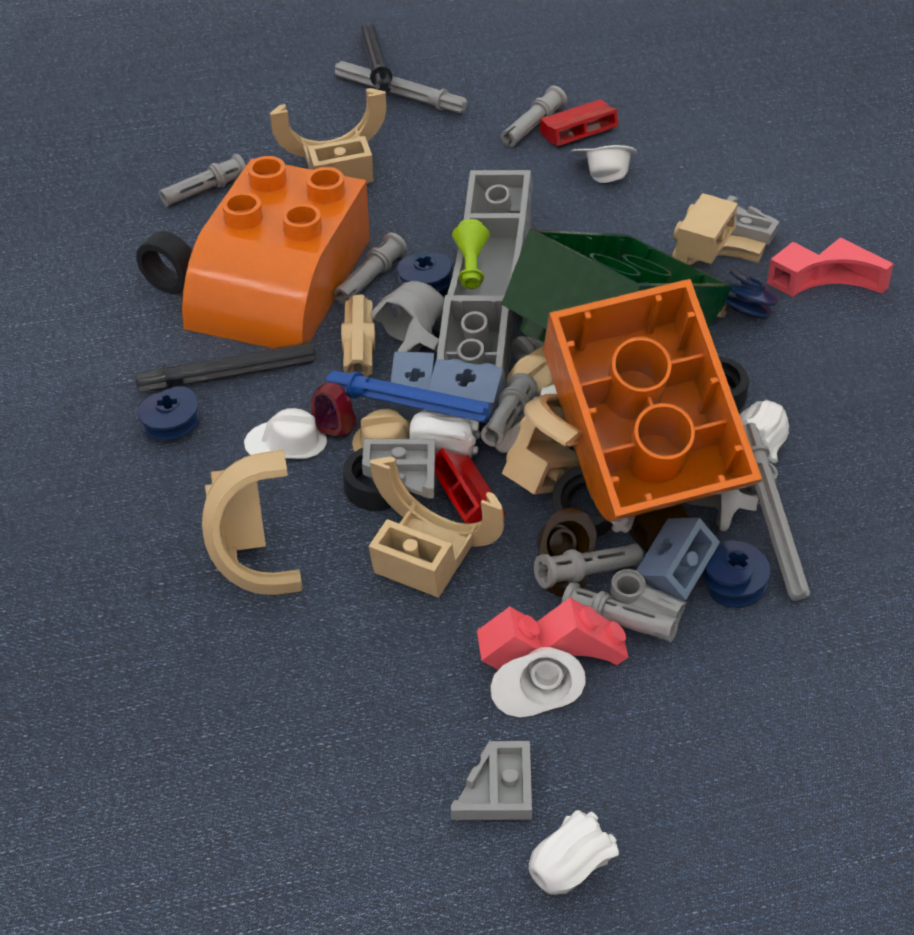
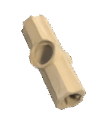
M353 295L350 300L345 301V323L341 325L342 352H344V373L352 374L357 371L361 372L364 377H368L373 374L375 323L370 316V313L373 311L372 301L365 298L364 295Z

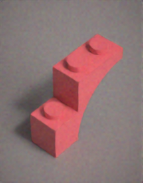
M841 237L819 255L792 242L771 258L767 284L792 297L806 289L826 284L860 286L882 294L889 288L894 264Z
M571 597L537 622L531 616L524 615L509 606L477 630L481 661L497 670L502 665L526 656L531 651L540 647H552L570 653L572 656L599 658L615 665H619L629 658L625 644L626 634L623 628L617 622L606 619L596 613L590 606H584Z

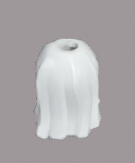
M769 400L757 401L742 411L740 418L743 425L748 423L756 424L763 445L767 446L770 450L769 461L776 463L778 462V449L786 441L789 434L788 418L782 405Z
M423 410L412 418L409 438L435 439V455L442 448H445L454 454L469 455L472 458L479 450L478 446L474 445L476 440L480 439L481 433L478 430L479 422Z
M578 810L571 816H566L561 827L544 839L532 851L528 869L536 884L550 895L568 893L581 884L593 870L608 865V860L619 855L616 844L617 840L612 834L608 835L606 832H602L600 824L597 822L598 817L593 812L585 814Z

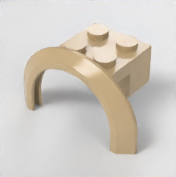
M373 88L366 89V110L361 121L347 134L327 141L308 140L296 134L289 126L288 111L285 104L279 105L270 112L271 128L278 144L286 151L304 157L309 169L332 167L340 170L344 176L367 180V183L374 182L372 153L368 141L378 132L384 122L386 115L385 91Z
M702 193L697 202L689 206L685 219L679 221L675 227L673 238L677 240V246L672 256L689 265L697 261L712 264L717 256H732L759 263L766 243L731 235L735 229L738 203ZM727 303L723 304L717 315L718 317H725Z
M544 394L526 403L524 407L525 416L519 427L520 432L514 446L507 453V462L502 472L503 475L534 495L553 492L554 486L562 475L572 468L580 466L576 452L566 446L577 445L578 441L576 439L581 436L582 431L566 422L557 394Z
M284 450L262 452L244 457L234 462L225 470L211 472L212 484L205 485L206 501L202 514V530L205 546L211 560L229 581L244 590L263 595H278L302 591L300 569L274 573L260 572L242 565L237 559V550L266 546L257 481L288 476Z
M389 456L370 461L372 477L378 491L386 502L403 517L400 523L387 519L368 546L374 573L439 598L471 546L489 545L501 536L504 530L502 505L495 494L487 492V501H481L482 521L470 524L451 521L430 511L410 494L399 476L396 458Z

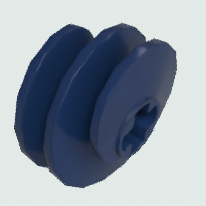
M416 253L409 255L398 264V285L401 286L404 282L414 280L432 286L442 296L447 295L453 275L452 261L450 257L440 253Z
M731 269L729 273L742 282V285L740 286L727 280L723 281L731 285L730 291L736 294L735 297L728 295L725 303L747 315L769 317L772 313L769 306L777 304V297L759 280Z
M179 386L149 396L142 401L138 408L141 431L147 437L165 441L181 438L190 433L199 424L200 409L197 395L191 389Z
M729 540L719 543L702 575L705 583L710 588V597L726 607L743 608L755 604L764 597L768 589L771 567L767 557L758 548L746 542Z

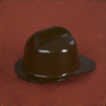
M565 508L557 511L540 530L537 539L538 556L541 554H548L550 557L563 555L566 550L570 549L580 553L594 551L597 536L594 522L587 513L580 509ZM586 575L578 582L580 588L586 585L589 575ZM557 582L551 588L546 589L556 596L563 597L569 582Z

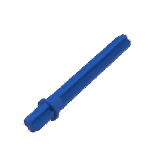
M334 370L326 377L327 382L341 385L345 392L348 393V396L353 399L361 396L482 423L487 422L492 415L489 402L368 378L357 371L349 374Z

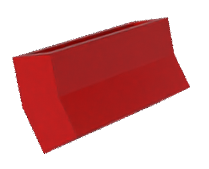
M602 99L541 118L540 134L549 143L560 146L619 126L617 109L608 106Z
M442 448L435 455V475L464 522L470 524L482 521L481 501H487L486 493L493 492L469 455L454 454Z

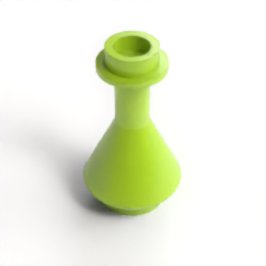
M476 219L461 221L452 232V239L465 258V270L459 273V281L463 287L468 289L478 288L484 281V273L478 270V256L490 238L489 230L483 226L482 222Z

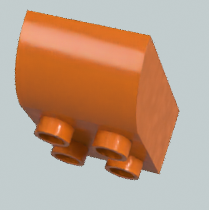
M274 156L251 158L202 228L195 242L188 263L183 290L182 318L184 330L272 349L310 343L336 299L337 295L333 293L335 288L349 277L370 241L367 180L344 176L340 170L332 167H321L311 170L285 165L283 160Z
M691 279L549 313L543 352L565 420L582 431L581 436L576 439L578 443L574 445L592 499L601 515L607 521L612 522L757 485L761 482L762 477Z

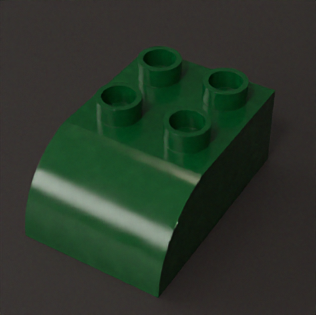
M529 229L501 305L523 316L519 329L524 334L544 342L550 312L691 279L709 328L726 301L732 286L629 234Z

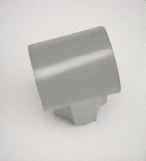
M632 569L620 570L612 578L610 588L612 599L654 611L655 613L678 618L679 621L677 623L680 622L685 610V601L647 585L642 574Z

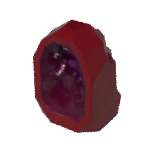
M326 382L319 386L310 401L316 428L321 433L327 435H347L356 426V415L353 412L348 393L345 392L343 386L334 382Z

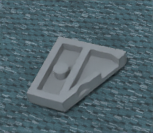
M730 195L727 198L728 201L738 202V198ZM738 206L735 229L731 235L750 238L770 245L778 232L780 221L761 213L760 210L752 206L748 207L747 211Z
M364 439L363 475L373 478L370 461L390 456L396 458L399 476L408 491L426 498H434L435 439Z
M489 741L480 755V763L472 769L467 777L466 787L459 799H454L451 804V820H532L530 741Z

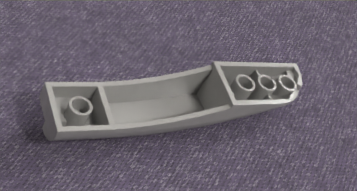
M470 170L463 220H479L490 232V238L478 256V270L484 273V281L475 289L463 287L459 281V273L465 270V258L458 248L448 294L445 295L437 359H459L465 363L479 365L483 363L494 364L504 369L507 379L513 352L512 341L516 337L519 314L501 305L531 228L532 217L530 209L533 191L531 170Z

